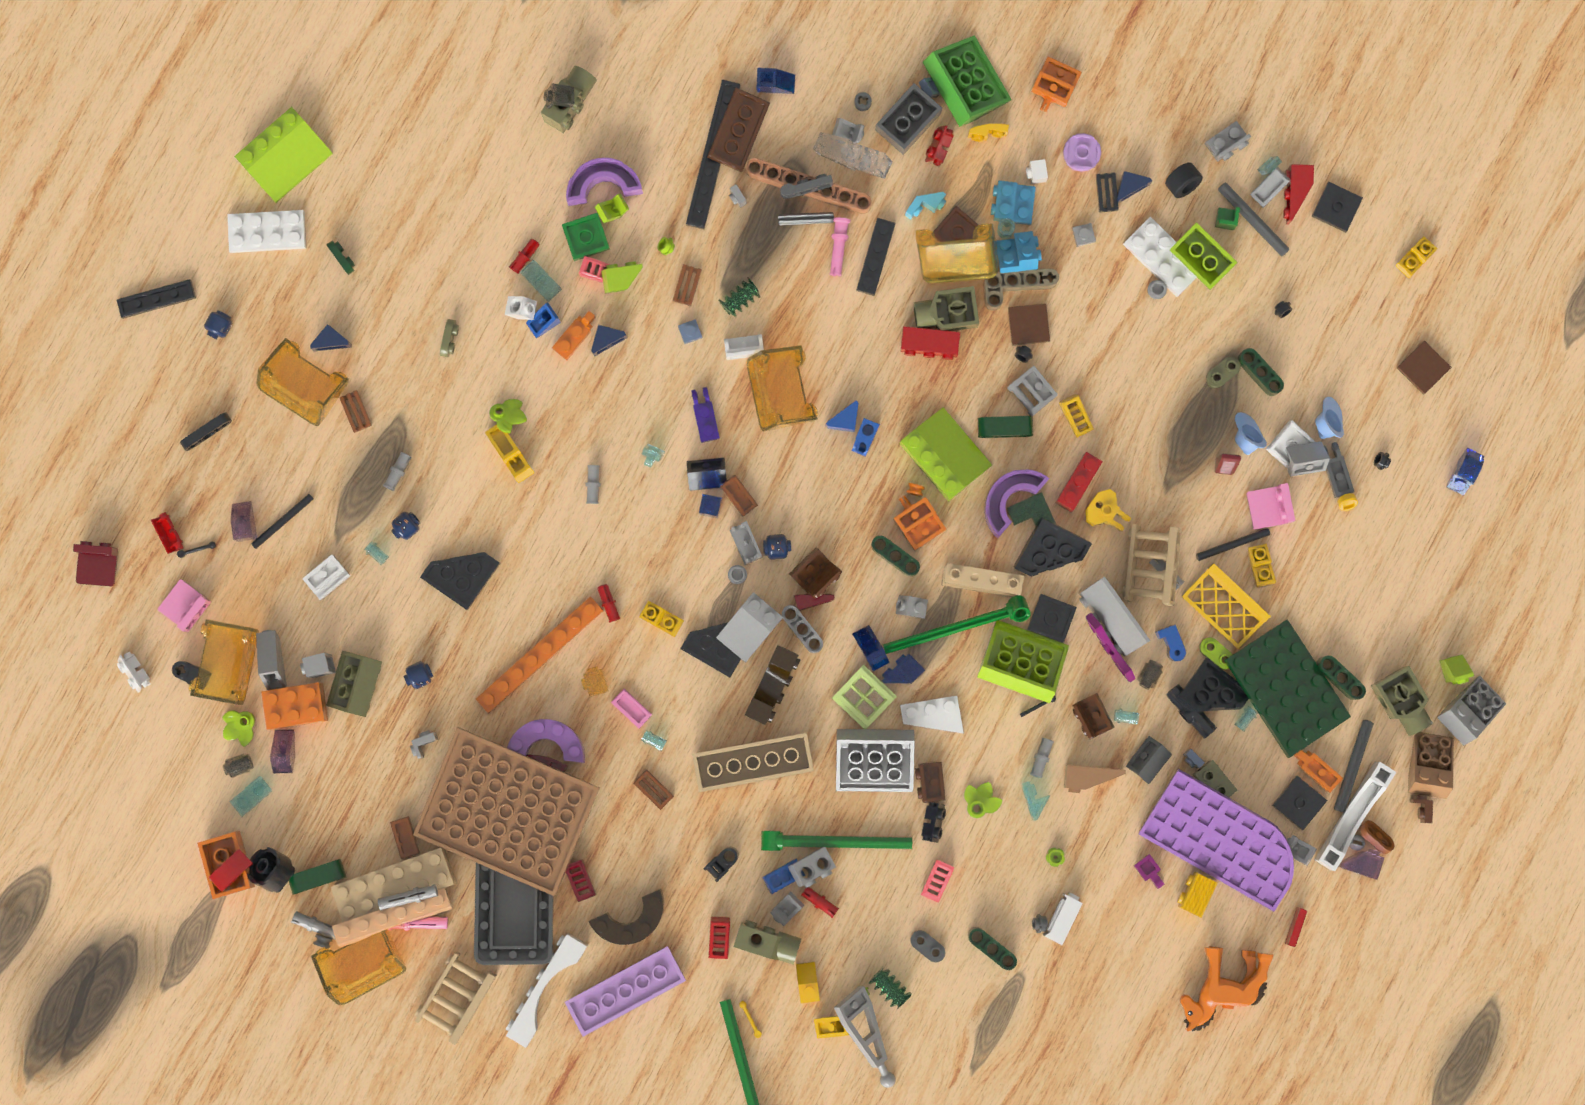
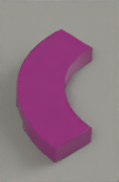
M1089 613L1086 616V620L1090 628L1100 640V644L1106 653L1111 656L1116 667L1127 681L1131 683L1136 679L1132 669L1116 650L1100 622L1092 613Z

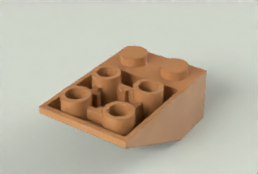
M1418 732L1414 735L1408 775V793L1447 799L1453 790L1454 738Z

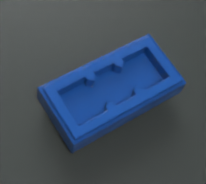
M797 859L762 877L771 894L795 882L788 866L797 862ZM801 870V875L804 877L806 875L804 874L803 870Z

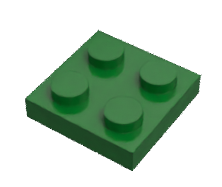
M598 212L562 224L574 261L583 259L584 256L589 257L610 250Z

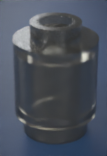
M1153 660L1145 663L1137 678L1140 682L1139 685L1147 690L1155 688L1163 673V666Z
M240 754L226 759L223 765L225 774L230 775L231 778L250 772V769L254 768L249 754Z

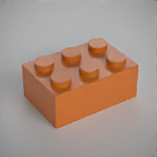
M317 682L261 691L267 730L328 721L323 683Z
M240 831L197 843L213 899L255 887V884L250 882L247 877L250 868H247L223 892L209 879V876L238 849L246 855Z

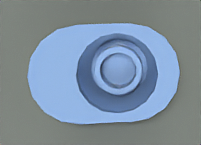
M1326 397L1323 400V411L1315 420L1319 437L1321 439L1333 436L1341 438L1344 435L1342 411L1336 400L1332 397Z
M1237 413L1235 415V422L1238 427L1235 435L1237 445L1246 455L1251 454L1258 448H1265L1267 442L1254 419L1246 413Z

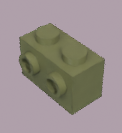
M1209 760L1192 774L1197 780L1227 797H1230L1237 791L1236 787L1214 760Z

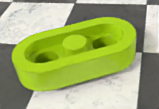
M1215 638L1203 639L1199 646L1200 652L1221 669H1229L1227 664L1222 662V657L1226 656L1228 658L1233 654ZM1209 643L1213 645V650L1211 651L1207 649Z

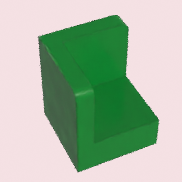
M1236 207L1234 210L1218 208L1215 228L1234 230L1238 226L1240 207Z

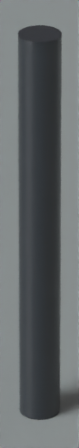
M310 494L305 496L254 540L251 545L257 549L313 501L314 498Z
M1266 528L1197 553V560L1201 561L1269 536L1270 531Z

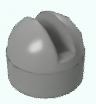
M1354 835L1349 846L1353 850H1361L1365 846V840L1360 835ZM1353 840L1362 842V845L1353 844Z

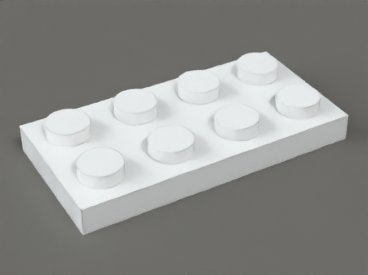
M304 210L227 214L230 253L306 249Z
M1149 217L1123 245L1178 297L1197 277L1169 251L1176 244V241L1154 219Z

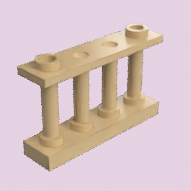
M1132 524V529L1129 530L1128 534L1131 542L1126 586L1124 585L1122 592L1123 597H1125L1124 600L1133 602V596L1160 598L1165 605L1174 606L1182 529L1170 527V531L1167 533L1140 531L1141 526ZM1139 539L1166 541L1168 543V550L1165 552L1138 550ZM1137 558L1164 560L1166 562V570L1136 569ZM1135 577L1162 579L1164 581V589L1134 588Z
M947 563V566L944 567L942 586L1013 597L1021 595L1024 576Z
M459 952L449 955L445 962L447 965L445 971L425 1005H420L415 1013L417 1016L415 1022L419 1023L423 1018L449 1033L448 1035L451 1036L449 1042L454 1045L460 1040L497 977L491 971L487 975H482L458 961L457 959L461 954ZM455 967L477 980L478 984L481 985L479 990L472 992L447 977L451 969ZM445 984L467 997L468 1001L471 1002L469 1007L462 1009L437 994L441 986ZM435 1001L457 1014L458 1018L461 1019L459 1024L452 1026L427 1011L431 1003Z

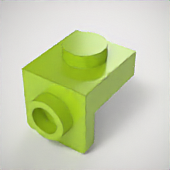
M617 194L611 200L598 203L595 209L603 223L621 218L629 210V207L622 195Z

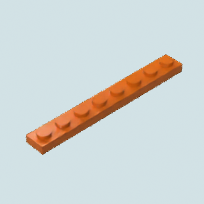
M590 596L476 698L477 702L487 713H490L603 612V609Z

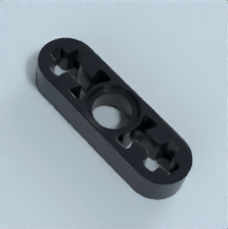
M227 412L222 413L182 439L180 444L185 451H189L228 426L232 420Z

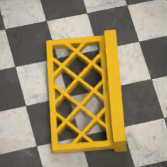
M1214 563L1182 595L1193 608L1237 649L1271 617ZM1208 574L1214 579V588H1203V579ZM1193 590H1201V601L1193 602L1188 595ZM1203 590H1215V601H1203ZM1217 590H1226L1229 601H1217ZM1231 595L1236 599L1235 601H1231ZM1215 603V615H1207L1204 612V604ZM1217 603H1229V614H1218ZM1231 603H1240L1243 606V614H1231ZM1245 609L1248 610L1251 614H1245ZM1243 616V627L1232 628L1231 617ZM1245 616H1254L1259 622L1254 627H1245ZM1218 617H1229V628H1221L1218 625ZM1224 630H1229L1230 636ZM1232 630H1243V638L1239 643L1232 639Z

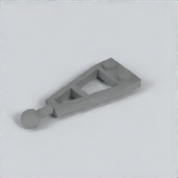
M858 986L837 1004L834 1009L841 1024L873 1068L879 1069L882 1086L890 1088L895 1084L896 1079L894 1074L888 1072L884 1064L887 1060V1055L873 1005L865 987ZM863 1010L870 1029V1033L864 1038L861 1037L851 1022ZM872 1042L874 1043L877 1057L868 1047Z

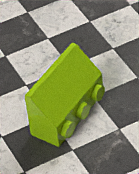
M1197 222L1169 250L1209 290L1238 263Z

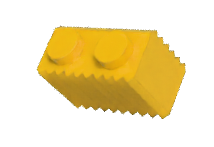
M1194 872L1193 875L1190 874L1185 883L1188 886L1185 893H1180L1177 902L1179 903V908L1202 918L1218 882Z

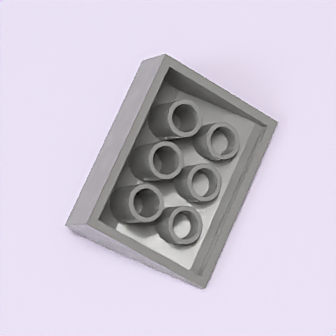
M1105 577L1079 594L1081 596L1079 600L1085 608L1089 607L1094 617L1104 628L1109 639L1111 638L1114 642V647L1120 655L1127 656L1150 641Z
M837 729L836 791L913 792L914 730Z

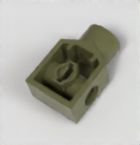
M574 66L568 77L559 82L542 109L541 115L544 122L563 134L566 129L569 130L574 122L572 119L576 113L579 114L584 106L582 103L597 79L583 68Z
M974 286L936 291L933 300L913 303L917 328L936 326L938 330L956 331L978 328L979 326Z
M1404 666L1371 685L1389 718L1399 719L1408 736H1412L1433 724L1424 709L1429 699L1410 666Z
M746 920L745 923L741 922L734 943L735 948L769 959L794 964L802 938L780 931L777 934L775 933L776 929L764 926V929L756 927L757 923ZM759 934L762 937V941L754 943L751 936Z

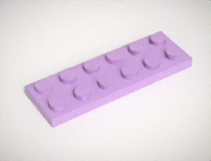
M666 946L565 1001V1004L581 1035L585 1036L685 982L686 979L671 950Z

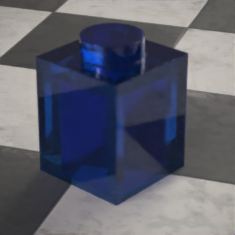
M703 494L699 514L718 519L722 498Z

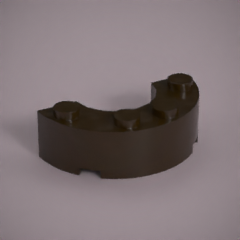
M777 645L745 716L764 725L767 722H772L776 714L773 711L776 703L781 704L785 695L782 691L785 686L789 687L792 681L791 671L792 669L796 670L801 661L798 659V654Z
M658 889L642 897L643 911L634 922L627 924L619 923L612 919L608 912L588 922L592 929L608 942L619 945L640 942L647 938L661 921L664 912L662 890Z

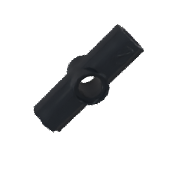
M1177 684L1166 696L1178 708V712L1183 719L1191 724L1205 739L1217 727L1205 715L1204 711L1191 712L1176 700L1183 690Z

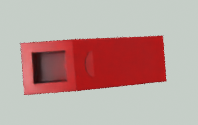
M1291 164L1288 170H1285V174L1291 179L1284 190V200H1287V207H1284L1283 218L1286 219V224L1292 222L1314 184V165Z

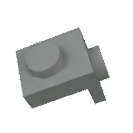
M837 118L832 137L848 144L859 143L864 136V125H856L842 118Z
M899 595L896 602V614L925 619L928 600Z
M430 730L418 734L419 738L411 740L413 745L410 748L414 757L417 756L418 759L424 758L421 746L438 740L436 732L430 733Z
M1292 835L1287 841L1290 844L1293 859L1308 866L1317 849Z
M790 892L770 913L775 921L785 926L803 908L804 904Z

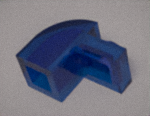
M1467 448L1459 459L1457 469L1448 481L1447 488L1464 496L1471 484L1473 485L1484 463V456Z

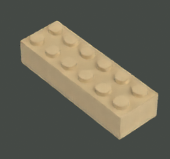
M807 733L692 754L699 792L814 771Z
M438 848L332 886L331 890L343 923L380 910L378 898L411 891L415 887L423 888L433 884L436 885L437 890L457 884L446 850Z

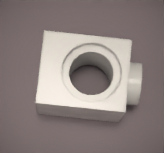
M508 296L505 315L516 319L534 320L537 301L524 296Z

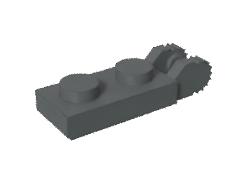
M821 174L811 181H808V179L798 181L797 185L788 183L781 187L780 195L783 199H788L832 187V176Z
M1337 442L1332 443V450L1336 458L1329 459L1326 472L1334 497L1337 498L1344 494L1353 493L1354 488L1344 457L1341 455ZM1324 445V448L1329 456L1328 449Z

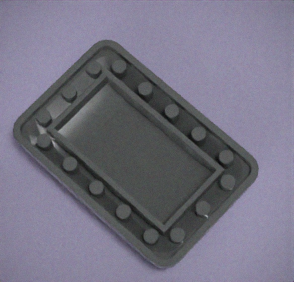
M476 863L474 959L481 965H543L550 962L553 955L554 896Z

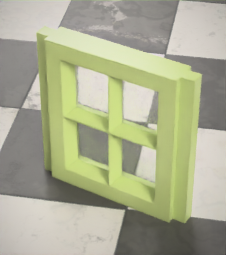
M863 665L832 699L862 728L867 729L897 696Z

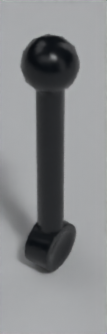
M211 541L208 545L187 551L179 550L177 556L183 558L186 554L207 548L214 549L216 543Z
M1055 695L1053 696L1051 702L1056 701ZM1043 701L1020 713V716L1023 717L1048 702Z

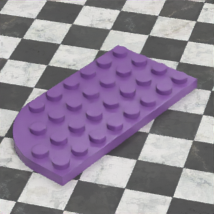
M1177 769L1141 827L1139 835L1274 912L1289 890L1294 873L1293 854L1285 835L1271 821L1182 770Z

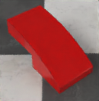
M238 849L209 876V879L223 892L239 875L252 865V862Z

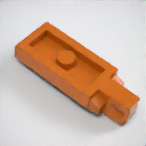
M588 311L583 318L579 316L553 345L552 349L565 360H568L591 333L593 326L590 324L596 318L595 315Z
M1301 750L1294 755L1299 760L1297 764L1329 793L1343 779L1314 752L1311 753L1308 750L1305 753Z

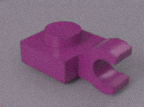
M1150 854L1133 865L1144 881L1151 879L1157 889L1165 885L1157 874L1161 869Z

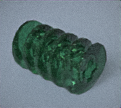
M747 277L749 283L743 280L741 282L742 287L735 286L737 292L729 291L731 297L723 296L725 302L720 299L718 300L728 315L731 314L736 317V309L743 312L741 305L748 308V300L754 303V295L758 298L761 297L759 290L749 277Z
M883 967L870 979L869 984L876 983L874 990L881 988L882 990L879 995L887 994L885 1001L892 1000L890 1007L897 1005L898 1009L911 997L912 993H905V986L899 988L901 981L894 982L896 976L891 975L888 977L890 970L886 969L883 971Z

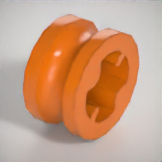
M908 483L909 490L906 493L923 497L922 490L925 489L924 486Z

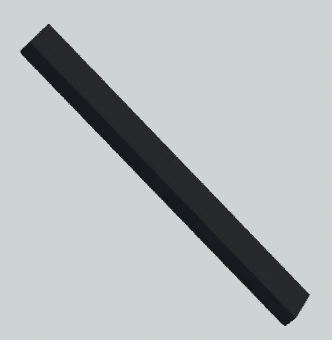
M726 80L721 82L686 226L705 229L721 163L708 158L707 155L733 91L736 87L740 89L741 85L739 83Z

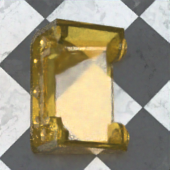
M993 224L978 225L973 233L974 239L936 242L935 235L930 230H916V243L924 281L927 283H944L990 279L996 276L998 273V254Z
M285 338L258 368L256 384L264 394L310 424L319 426L347 386L349 379L342 372H333L331 375L327 374L300 356V347L296 342Z
M802 345L761 350L750 356L747 360L749 380L759 426L762 431H770L818 420L817 408L812 403L806 402L799 367L803 365L806 359Z
M206 619L205 623L201 626V634L205 639L198 677L191 680L189 684L190 696L243 705L246 699L257 646L256 633H259L258 629Z
M387 929L358 942L343 946L336 951L321 948L311 955L325 994L337 1005H344L403 974L407 969Z

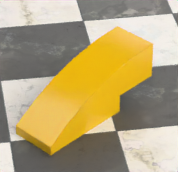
M497 424L485 432L518 483L534 474V471L508 433L499 430Z

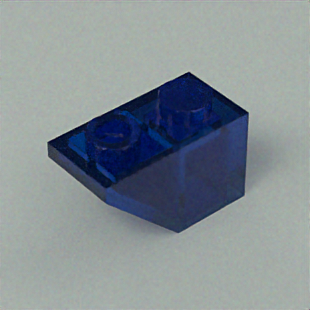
M757 68V92L794 94L795 74L776 68Z
M869 625L852 634L872 671L890 663L882 645Z
M903 654L895 661L898 665L893 670L889 667L882 674L884 679L881 682L883 684H912L925 669L910 654L907 656Z

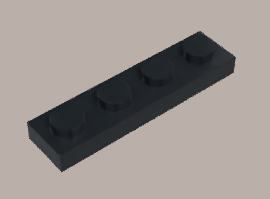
M877 218L856 291L875 296L894 231V222Z

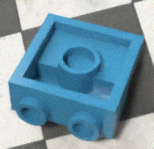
M998 181V184L994 185L993 196L996 197L995 204L992 203L990 215H994L993 221L1031 225L1036 187L1018 185L1016 182Z
M1033 231L1014 233V239L995 241L1000 273L1038 269V261L1042 260L1041 250H1036V247L1039 246L1038 237L1033 236Z

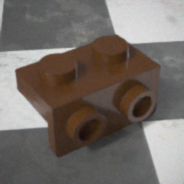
M1098 693L1072 705L1074 708L1073 713L1080 720L1082 731L1085 736H1088L1089 740L1114 728Z
M942 762L918 764L919 768H915L916 780H920V787L917 788L918 799H922V803L946 800Z

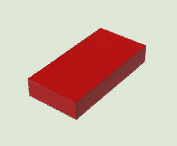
M1299 907L1296 908L1285 944L1296 947L1307 910Z

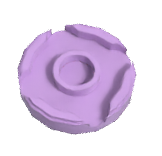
M1076 134L1065 143L1063 150L1064 160L1073 170L1080 172L1088 171L1099 162L1101 146L1089 134Z

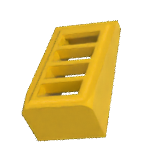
M1072 395L1059 402L1076 438L1094 430L1079 395ZM1075 402L1076 405L1070 408L1067 407V405ZM1079 409L1080 412L1071 415V412ZM1080 416L1083 417V419H1081V420H1079V421H1077V422H1074V419H1076V418H1078V417H1080ZM1086 423L1087 426L1079 430L1077 429V426Z

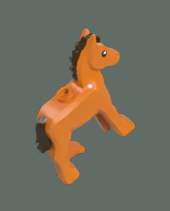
M1205 947V953L1209 961L1208 977L1200 990L1198 1002H1195L1189 995L1183 994L1180 997V1003L1186 1016L1184 1023H1186L1185 1030H1192V1032L1195 1030L1200 1031L1202 1028L1205 1029L1206 1026H1209L1210 1021L1214 1019L1218 1004H1221L1222 1008L1234 1009V1006L1258 1004L1265 995L1264 991L1267 989L1265 981L1267 980V972L1273 959V954L1257 952L1259 961L1257 968L1256 951L1241 950V956L1246 963V975L1241 982L1220 977L1223 948Z

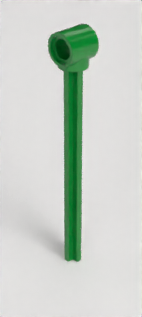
M1016 595L1009 599L1004 608L883 644L886 654L1008 617L1010 620L1023 622L1030 617V609L1025 597Z
M761 831V850L780 851L783 847L912 849L913 844L911 837L783 835L781 831Z
M731 999L723 1000L719 1003L747 1105H759Z

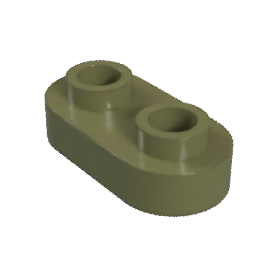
M448 319L446 322L440 356L449 357L450 354L454 353L455 343H453L454 336L458 335L459 325L456 324V320Z
M1228 357L1210 370L1206 375L1208 386L1220 388L1239 373L1241 369L1239 360L1235 357ZM1228 364H1234V369H1230ZM1218 375L1220 380L1215 381L1213 376Z

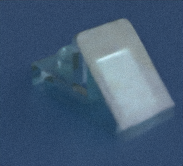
M1030 781L1023 782L1021 787L1033 821L1038 820L1050 795L1035 799L1034 796L1037 795L1034 784H1030Z

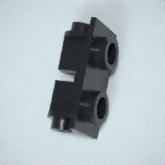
M929 802V806H926L924 819L931 820V823H923L922 840L938 843L939 839H941L943 832L941 828L942 820L946 816L944 804Z

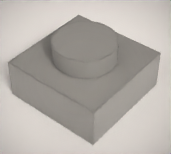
M736 184L732 186L729 197L734 205L738 204L741 208L747 204L746 199Z
M1091 223L1072 228L1077 247L1096 242Z

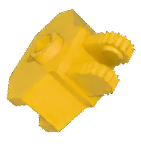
M1111 489L1098 492L1085 510L1086 523L1092 527L1105 523L1122 532L1124 527L1113 520L1114 516L1118 515L1121 519L1128 522L1131 519L1117 506L1116 493ZM1096 503L1100 504V508L1096 507Z

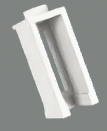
M1070 892L1068 895L1063 894L1065 898H1061L1047 926L1048 932L1043 934V936L1060 945H1063L1083 904L1078 901L1080 897Z

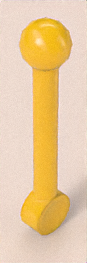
M740 1001L739 1006L743 1008L754 1030V1036L760 1038L762 1033L757 1029L746 1007L747 1003Z

